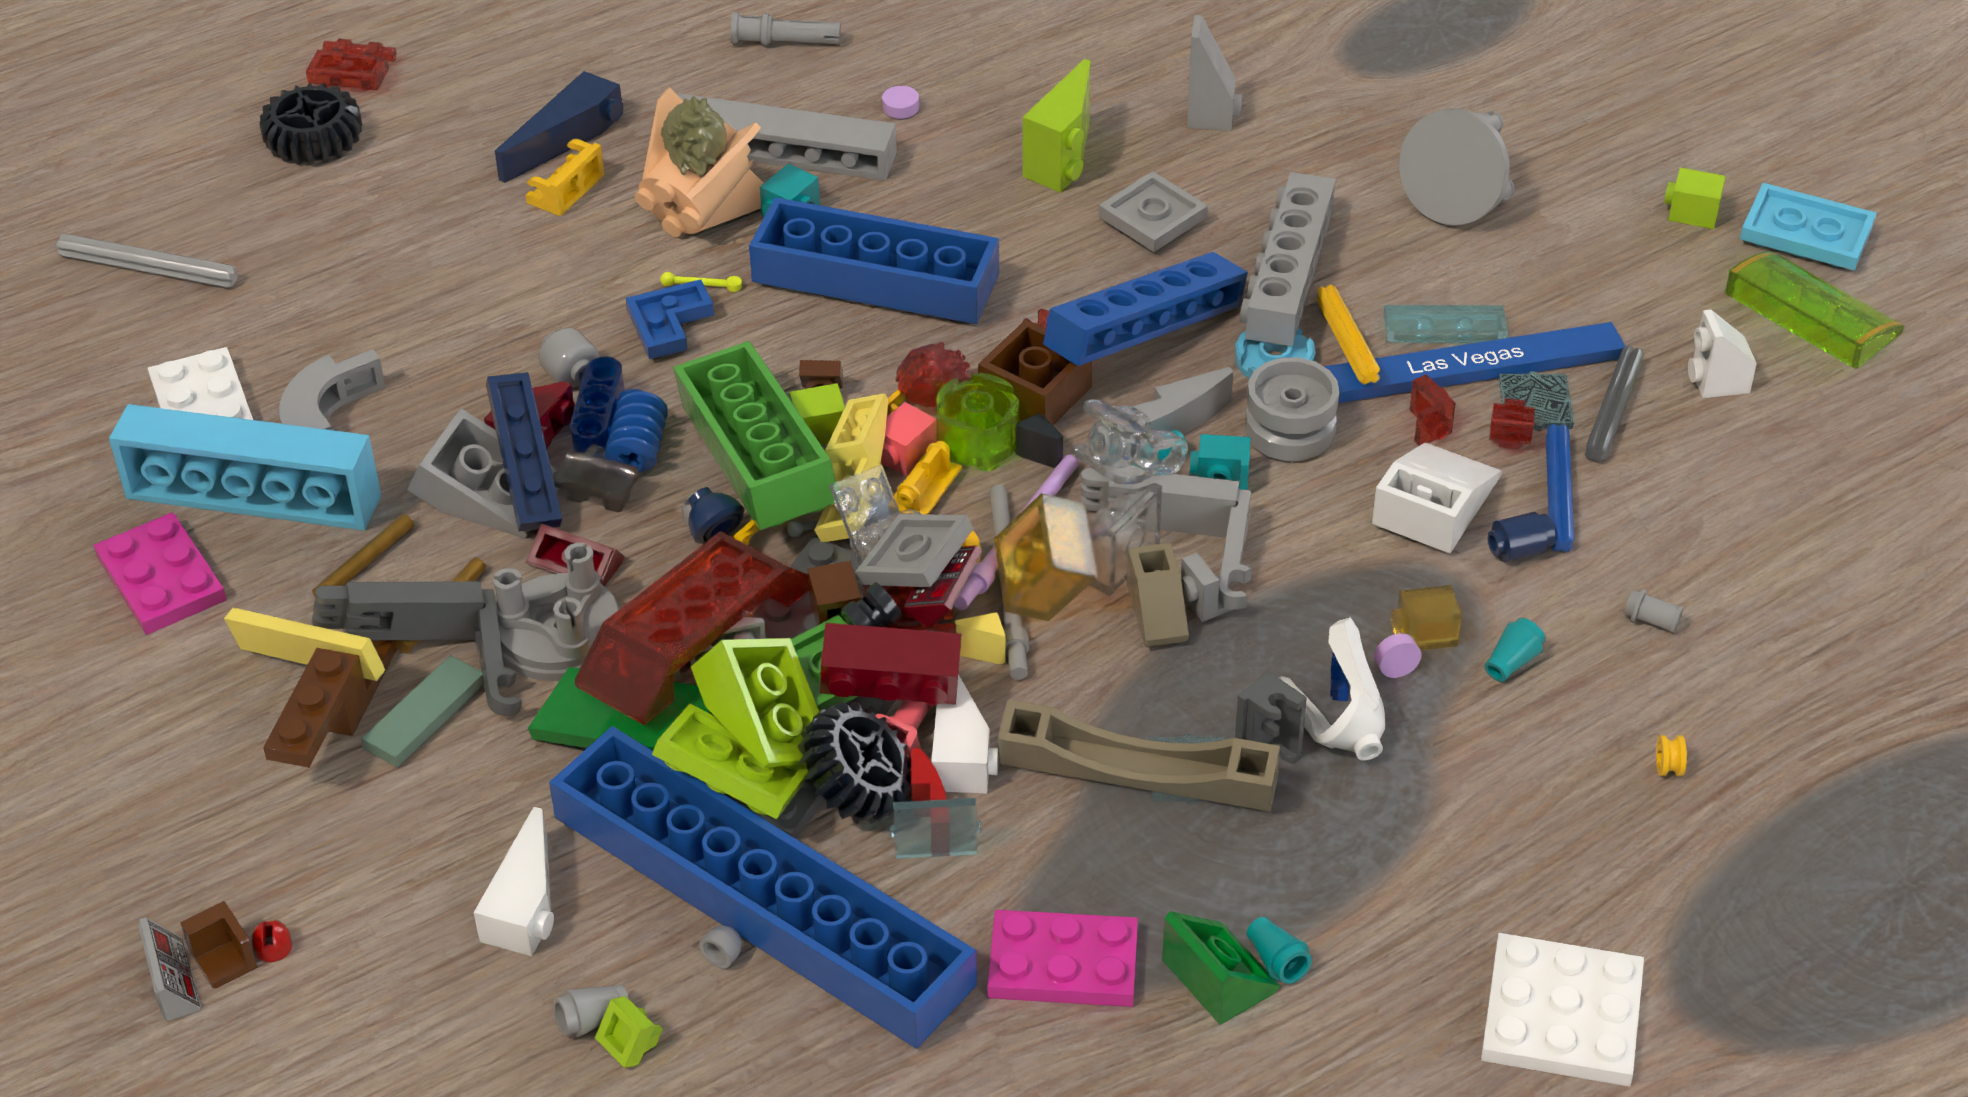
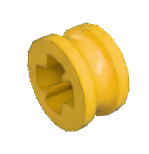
M1659 735L1656 742V768L1658 775L1666 776L1669 771H1674L1676 776H1684L1687 763L1684 736L1676 735L1673 740H1668L1666 735Z

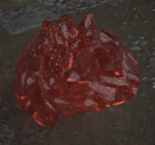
M942 341L936 345L928 344L912 349L896 371L895 381L898 382V390L901 393H905V398L910 403L925 407L939 406L941 410L949 407L953 402L959 400V396L967 392V387L971 384L972 380L967 374L970 365L968 362H964L966 357L960 350L944 349L945 343Z

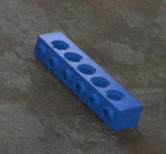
M1210 252L1052 307L1046 320L1043 344L1077 366L1086 364L1240 307L1248 272L1217 253Z

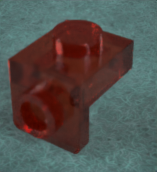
M1427 374L1414 379L1412 383L1409 410L1417 417L1414 442L1418 446L1423 443L1429 444L1435 440H1441L1451 434L1456 403L1449 397L1446 390L1439 387Z

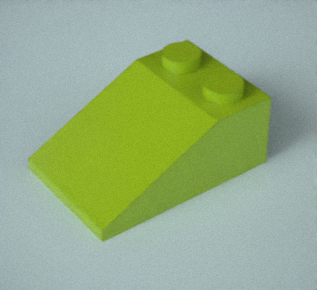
M1083 59L1023 116V177L1060 193L1072 181H1076L1083 170V158L1090 123V60Z
M791 639L721 640L691 666L706 708L763 767L800 765L798 762L803 757V754L797 746L802 741L801 733L805 730L806 725L813 720V717L819 713V710Z

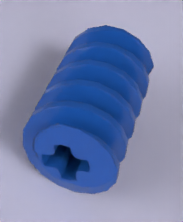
M627 389L620 392L615 415L612 419V426L609 431V438L606 443V450L603 455L604 459L638 467V473L648 471L655 466L658 459L657 454L660 450V442L663 437V430L666 425L665 420L668 416V407L663 399L655 394L639 389ZM608 468L617 476H635L634 474Z

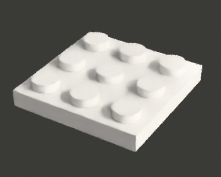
M1498 933L1481 1061L1630 1087L1634 1070L1644 957Z

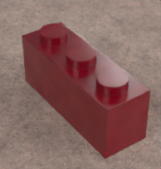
M825 623L820 670V694H833L838 697L879 698L885 701H918L932 705H956L962 634Z

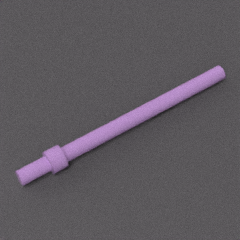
M1066 455L981 563H976L954 603L957 609H967L978 594L984 593L993 583L996 570L1078 467L1079 463L1076 457Z

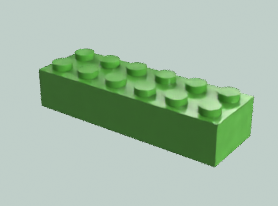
M750 341L673 367L685 412L759 530L779 526L787 520L807 513L819 512L829 505L840 502L831 459Z

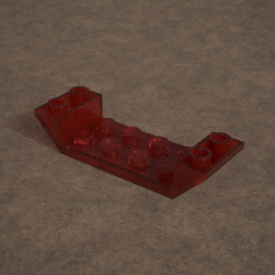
M720 531L603 622L575 678V687L645 725L674 702L675 672L768 597L790 607L809 591L808 574L748 542Z

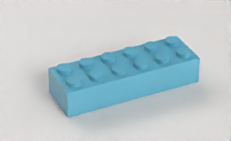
M128 404L109 437L126 499L366 531L382 496L370 437L365 434Z

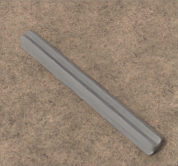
M66 233L61 234L59 240L56 241L58 254L63 257L224 288H232L238 279L236 267L229 264Z

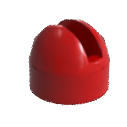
M279 920L263 921L254 928L251 942L258 959L264 962H276L282 960L290 953L292 949L291 935L288 928ZM269 936H273L272 945H266V938Z

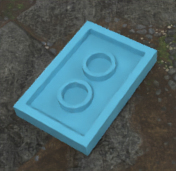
M1762 183L1742 227L1740 240L1855 271L1874 226L1877 213Z

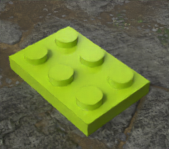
M689 704L662 734L652 753L653 756L663 760L671 769L686 772L705 782L713 791L728 794L746 803L752 811L761 815H769L775 819H778L805 783L804 779L808 774V770L801 765L763 767L715 716L692 704Z

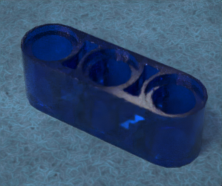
M613 357L595 358L585 368L570 423L574 452L604 459L603 455L606 450V443L609 438V431L615 415L620 392L625 391L622 365ZM576 460L578 464L584 467H599L598 465Z

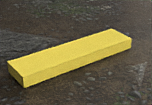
M232 608L224 618L238 646L242 650L308 665L316 648L359 655L365 679L377 681L385 671L384 665L370 638L238 608Z

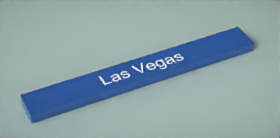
M1607 322L1375 358L1380 367L1378 372L1380 378L1376 383L1370 381L1366 385L1359 382L1349 362L1324 367L1329 369L1337 379L1339 387L1338 403L1502 378V375L1508 377L1617 360L1625 345L1613 323Z

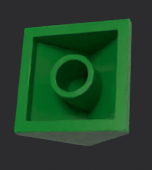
M1172 911L1164 918L1162 961L1219 1025L1275 994L1280 988L1276 980L1271 978L1265 968L1222 922Z

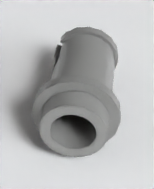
M1642 589L1641 592L1632 590L1624 614L1631 617V622L1635 623L1639 619L1674 633L1684 607L1676 606L1647 595L1646 589Z

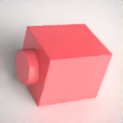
M906 402L900 405L887 416L881 464L907 477L924 453H926L927 447L931 443L938 441L937 419Z

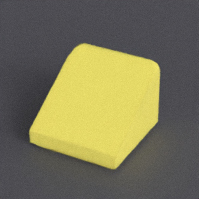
M997 612L954 620L955 633L962 634L960 656L995 664L1006 663V638Z

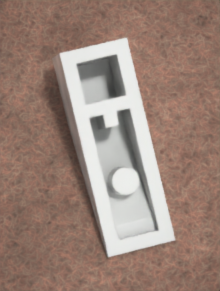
M958 674L956 705L937 704L931 762L940 776L945 792L987 794L989 775H997L998 748H990V729Z
M533 807L474 911L479 942L528 956L534 954L541 939L546 940L554 923V914L551 912L547 834L543 811L537 807Z

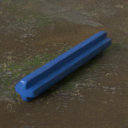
M1551 424L1547 428L1546 435L1548 515L1553 523L1556 536L1555 544L1551 549L1555 552L1560 550L1568 552L1573 548L1574 541L1570 430L1564 424L1560 426Z

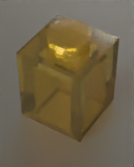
M1452 585L1399 591L1398 607L1391 611V624L1394 634L1410 635L1420 650L1458 646L1462 615Z

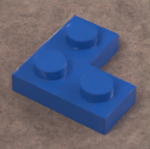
M701 279L625 298L627 312L649 359L688 350L687 339L680 324L714 315L713 302Z

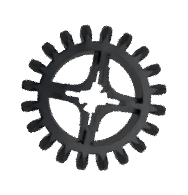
M309 83L306 87L295 85L294 90H281L280 97H270V104L263 106V113L260 115L259 122L262 140L266 148L271 150L272 155L275 157L281 156L283 162L294 160L296 165H300L302 162H310L313 165L315 161L319 160L327 163L328 158L332 156L340 158L342 151L352 150V144L359 141V134L362 132V118L356 99L351 98L349 91H341L339 86L328 88L325 83L319 86H312Z
M842 701L816 714L801 733L802 741L797 746L803 754L798 763L808 770L804 780L812 782L817 789L814 796L822 795L826 800L827 809L836 807L842 819L852 817L856 824L863 821H868L872 824L875 821L882 820L887 815H892L901 808L900 805L912 793L911 770H909L911 758L905 755L908 745L900 743L896 736L898 730L892 731L887 726L886 716L878 719L872 707L863 710L858 702L847 705Z

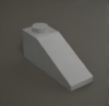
M1194 15L1191 35L1187 128L1232 131L1233 116H1241L1242 94H1235L1236 78L1203 16Z

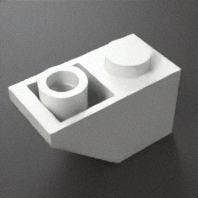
M1703 310L1700 327L1694 331L1696 347L1694 358H1690L1688 361L1690 381L1692 383L1696 382L1702 398L1750 394L1757 363L1745 337L1714 311Z

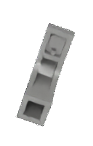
M372 349L339 363H335L331 356L327 355L309 364L289 382L283 392L279 406L281 424L332 430L327 419L335 410L347 403L386 388L380 357Z

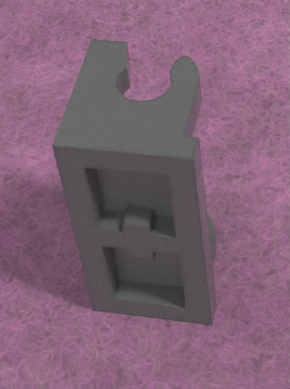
M1267 671L1238 695L1235 738L1279 745L1281 759L1294 764L1301 758L1307 697Z

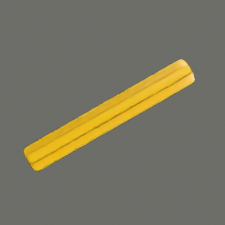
M1331 284L1326 288L1320 286L1316 291L1318 294L1316 301L1356 377L1364 385L1370 381L1376 383L1380 378L1378 375L1380 367L1337 288Z

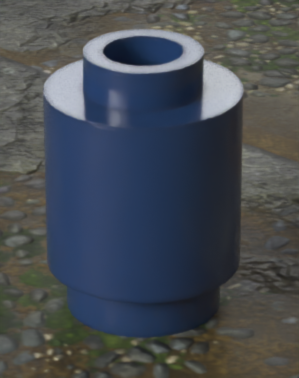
M1536 512L1494 521L1492 529L1488 532L1487 536L1490 551L1505 563L1545 553L1548 547L1554 546L1556 539L1555 529L1550 517L1545 513L1538 514Z

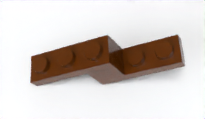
M372 640L385 668L384 673L377 681L364 678L359 655L316 648L263 747L266 760L310 768L328 732L353 736L398 649L395 644L396 640Z

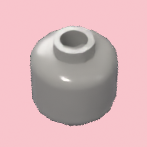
M563 328L549 333L544 338L539 352V363L557 383L565 381L571 383L572 387H578L587 383L594 376L599 364V352L580 331L573 328Z

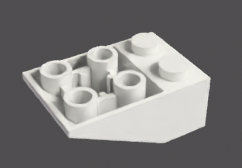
M1423 443L1394 461L1377 485L1372 524L1451 553L1501 477L1502 471L1431 444Z

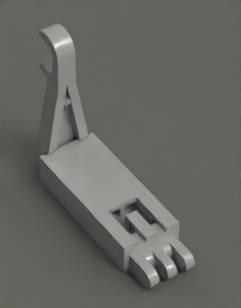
M1112 467V470L1087 468L1082 471L1081 506L1085 510L1108 512L1107 524L1226 538L1219 579L1218 600L1224 607L1238 610L1246 608L1247 595L1242 590L1232 591L1228 586L1232 582L1245 584L1251 581V568L1241 564L1249 524L1251 490L1239 489V481Z

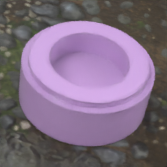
M894 86L887 89L882 95L884 113L895 119H905L915 115L919 110L918 92L908 86Z
M1402 633L1394 634L1384 639L1377 646L1374 653V659L1379 669L1385 676L1390 678L1402 677L1411 673L1420 663L1422 656L1415 640L1410 635Z

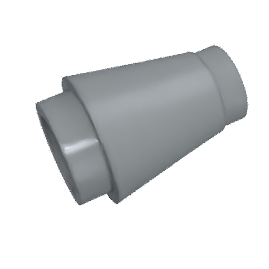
M620 984L617 986L564 990L563 996L556 997L553 1000L554 1016L560 1032L564 1036L574 1034V1036L580 1037L598 1028L611 999L626 996L629 999L624 986Z

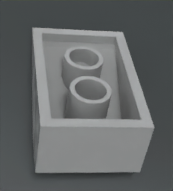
M460 408L419 464L407 490L442 513L526 538L531 530L518 532L496 430ZM550 465L557 492L567 476Z

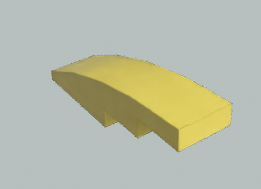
M885 393L848 400L825 449L832 462L840 502L824 508L814 529L820 542L859 537L870 508L881 463L888 409V398Z

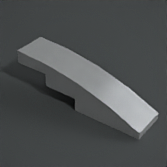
M1226 367L1155 387L1154 400L1125 408L1123 422L1092 430L1091 461L1096 469H1105L1126 462V455L1120 445V435L1126 426H1134L1138 430L1141 439L1165 434L1172 430H1178L1184 435L1206 422L1232 401L1233 370L1231 367Z

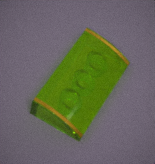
M1767 251L1755 254L1729 270L1725 289L1726 295L1855 369L1903 332V324L1774 252Z

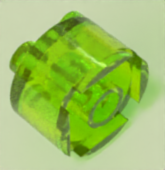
M979 373L971 374V380L959 382L958 378L950 380L940 389L936 398L937 439L949 445L950 459L959 464L976 466L982 471L997 469L1000 466V462L1007 459L1016 450L1019 399L1014 394V388L1009 382L1000 377Z

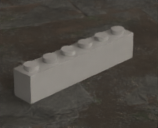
M679 93L678 96L682 100H691L694 95ZM695 96L698 100L707 98V104L715 112H718L719 116L724 119V122L736 131L755 122L761 127L748 143L751 149L747 156L749 161L753 160L756 163L786 166L789 163L800 169L886 181L897 154L896 123Z

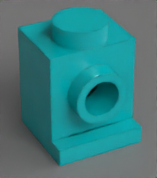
M1200 434L1199 451H1191L1189 476L1239 481V489L1247 490L1251 437Z

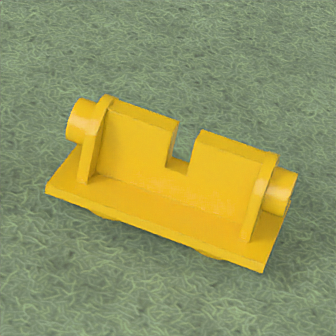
M937 441L927 447L926 453H924L905 481L899 485L896 493L886 505L888 510L900 514H930L962 469L961 465L950 462V447L947 443Z

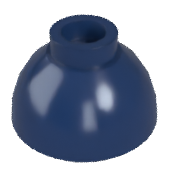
M709 487L696 491L688 500L691 506L688 517L691 536L697 544H711L724 538L741 523L745 508L732 496L724 493H713Z

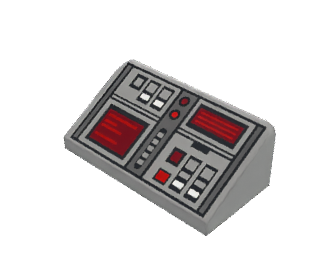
M147 917L139 919L138 927L154 992L163 1019L166 1018V1021L197 1013L201 1010V1005L184 940L176 933Z

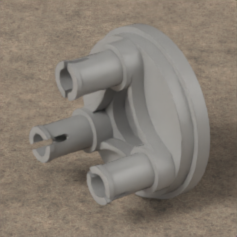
M1458 108L1443 109L1423 117L1408 132L1400 152V178L1408 198L1423 215L1438 223L1463 225L1486 216L1501 201H1506L1509 199V196H1513L1515 188L1512 180L1509 179L1510 163L1508 151L1499 134L1504 122L1498 112L1493 114L1494 111H1487L1483 114Z
M574 543L566 548L564 556L567 562L568 573L544 575L521 584V574L516 569L504 568L494 574L493 585L497 595L496 607L503 662L510 669L517 671L518 674L537 680L560 681L568 667L594 670L593 665L598 657L621 637L620 622L624 621L622 608L612 593L601 584L600 577L594 570L593 550L589 545L586 547L585 543Z

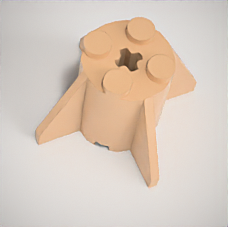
M669 87L657 100L643 178L639 183V190L634 195L636 202L642 208L650 210L661 220L663 229L674 237H680L682 233H698L761 209L760 186L764 183L750 170L753 160L749 161L747 157L751 152L748 143L761 127L755 122L736 131L724 122L727 133L724 153H721L715 159L714 165H707L706 173L700 177L690 170L687 171L686 175H682L679 168L672 163L661 136L663 122L666 120L668 113L675 106L683 103V100Z

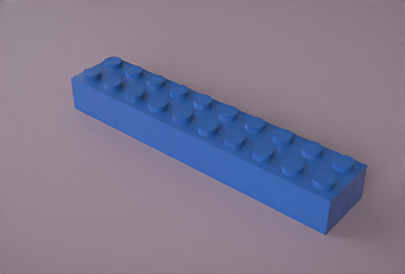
M613 726L549 782L554 815L557 820L718 923L734 928L740 934V937L916 1049L977 986L976 949L722 793L713 791L698 778L686 772L671 769L663 760L653 756L651 749Z

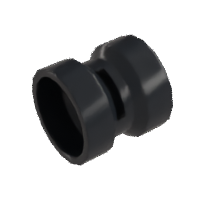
M877 582L865 590L864 597L858 602L850 601L840 609L842 616L849 625L884 627L885 625H894L903 618L897 604Z

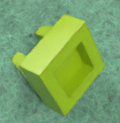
M626 996L610 1000L595 1036V1039L624 1068L639 1065L643 1054L657 1045L663 1031L659 1024L654 1025L646 1017L647 1012L643 1008L636 1007Z

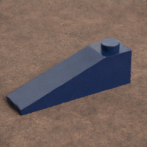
M583 71L495 150L499 181L506 183L571 150V148L567 147V144L572 139L587 142L601 135L623 115L620 84Z

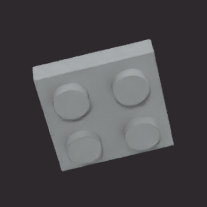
M1153 171L1099 205V217L1153 252H1156L1208 216V205Z
M899 514L855 572L863 585H872L877 582L883 586L931 587L938 580L941 572L952 557L960 550L962 544L974 528L967 515Z

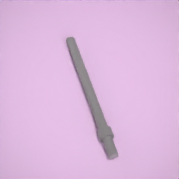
M995 485L990 489L995 543L1011 525L1007 490L1002 485ZM1012 550L998 569L1005 623L1006 655L1009 659L1010 676L1015 680H1021L1028 675L1026 653L1029 651V639L1027 631L1022 626L1014 550Z

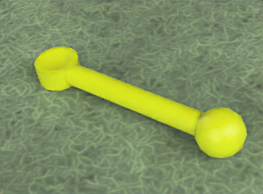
M664 272L660 277L661 284L665 287L701 279L704 286L727 287L731 292H737L742 289V279L738 276H730L727 279L675 276L671 272Z

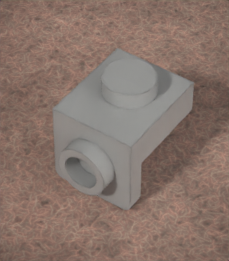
M1196 552L1182 558L1181 581L1185 602L1201 622H1204L1234 609L1226 608L1219 602L1220 576L1215 575Z

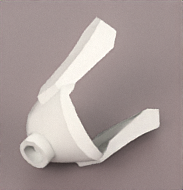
M1351 617L1337 621L1330 627L1329 644L1351 685L1350 695L1352 701L1331 726L1326 717L1307 697L1304 727L1315 742L1331 749L1335 747L1355 752L1360 760H1370L1377 757L1383 750L1380 738L1385 730V712L1382 699L1366 661L1359 630ZM1278 677L1305 695L1290 678Z

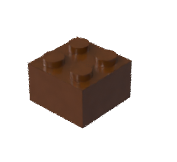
M1025 319L978 363V400L1020 421L1040 413L1054 425L1092 387V361L1080 366L1070 362L1043 344L1045 328Z

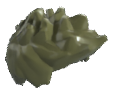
M693 96L691 100L684 99L683 103L678 104L668 113L661 129L665 149L668 151L672 163L679 168L682 175H686L687 171L690 170L700 177L706 173L707 165H714L715 159L721 153H724L727 142L724 119L707 104V98L698 100Z

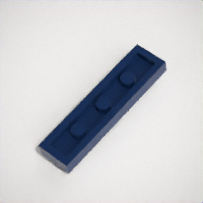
M529 372L488 376L486 389L518 532L537 530L541 524L550 527H560L562 515Z

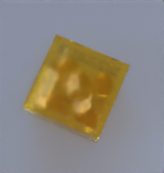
M1041 493L993 538L1005 612L1050 621L1098 578L1097 565L1090 537V527L1083 503Z

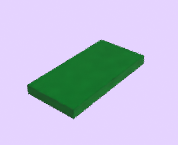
M568 667L529 725L528 730L533 740L588 748L613 726L653 751L658 739L689 704L711 715L713 714L706 708L698 685L662 680L654 684L637 687L633 677L629 675Z

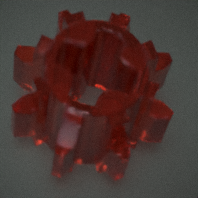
M1505 398L1504 404L1494 403L1489 440L1500 441L1499 447L1519 449L1520 444L1530 445L1533 434L1535 407L1525 406V400Z

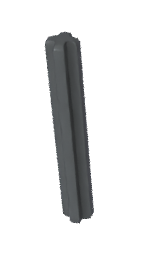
M1628 345L1622 349L1586 445L1585 456L1589 461L1595 460L1598 463H1602L1607 460L1643 362L1644 353L1641 348L1634 349Z

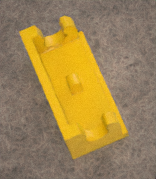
M572 139L567 144V147L572 150L575 149L579 153L577 155L569 154L566 157V162L554 171L547 180L538 176L531 177L527 184L537 189L534 192L529 191L525 195L526 203L561 217L605 175L600 144L594 143L592 145L579 139Z

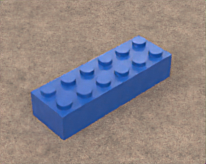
M777 197L773 199L749 245L752 282L978 324L999 276V238Z

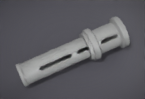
M733 11L731 18V43L738 44L739 41L761 42L762 46H768V44H772V41L840 45L841 22L773 19V15H769V13H763L762 16L740 15L738 11Z

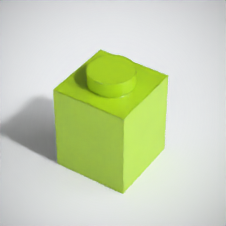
M1680 167L1676 182L1668 181L1664 204L1671 205L1668 221L1714 229L1726 176Z
M838 383L789 392L790 401L820 445L828 444L845 409Z

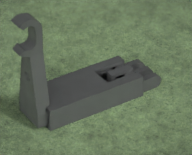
M481 581L347 582V586H320L316 589L314 613L312 615L313 626L326 629H343L344 633L370 638L371 641L475 640L488 707L494 713L502 716H512L519 713L522 700L516 696L511 698L503 697L498 691L499 686L511 687L515 683L517 671L504 668L494 589H482Z

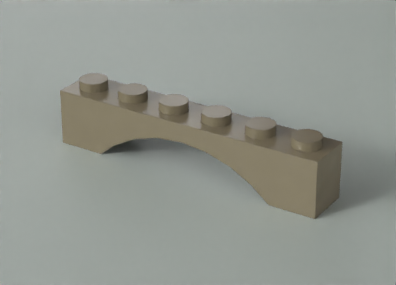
M1010 699L1007 700L998 735L1001 765L1269 812L1272 809L1279 774V745L1238 738L1204 743H1168L1144 740L1092 726L1051 706Z

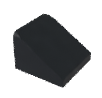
M1038 413L1018 422L1014 426V452L1022 458L1056 468L1063 459V435L1043 415Z

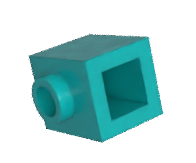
M788 163L760 186L762 217L764 218L775 197L820 205L818 177Z

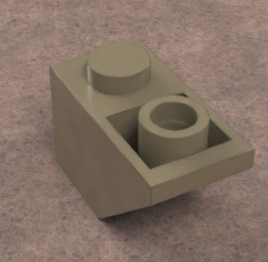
M1171 542L1128 548L1127 587L1145 647L1188 641L1189 633L1181 574Z

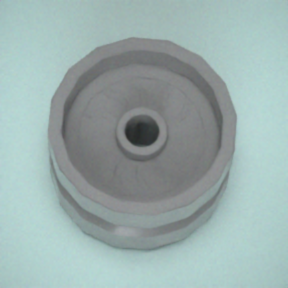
M1299 357L1278 358L1265 362L1254 370L1248 381V407L1245 418L1246 437H1251L1250 443L1267 457L1282 461H1304L1322 454L1331 446L1336 433V411L1339 402L1337 379L1329 369L1319 363Z

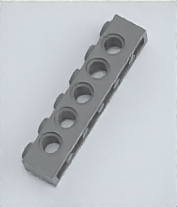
M1290 172L1286 187L1279 186L1276 208H1272L1269 230H1265L1262 252H1258L1255 275L1250 277L1247 298L1243 299L1241 306L1240 322L1246 323L1245 339L1293 347L1333 211L1336 179Z

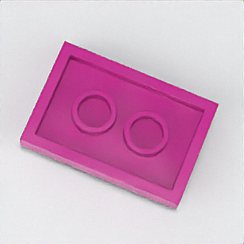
M173 512L93 545L98 560L146 635L227 600L223 586Z
M995 910L987 986L988 998L1133 1007L1138 918Z

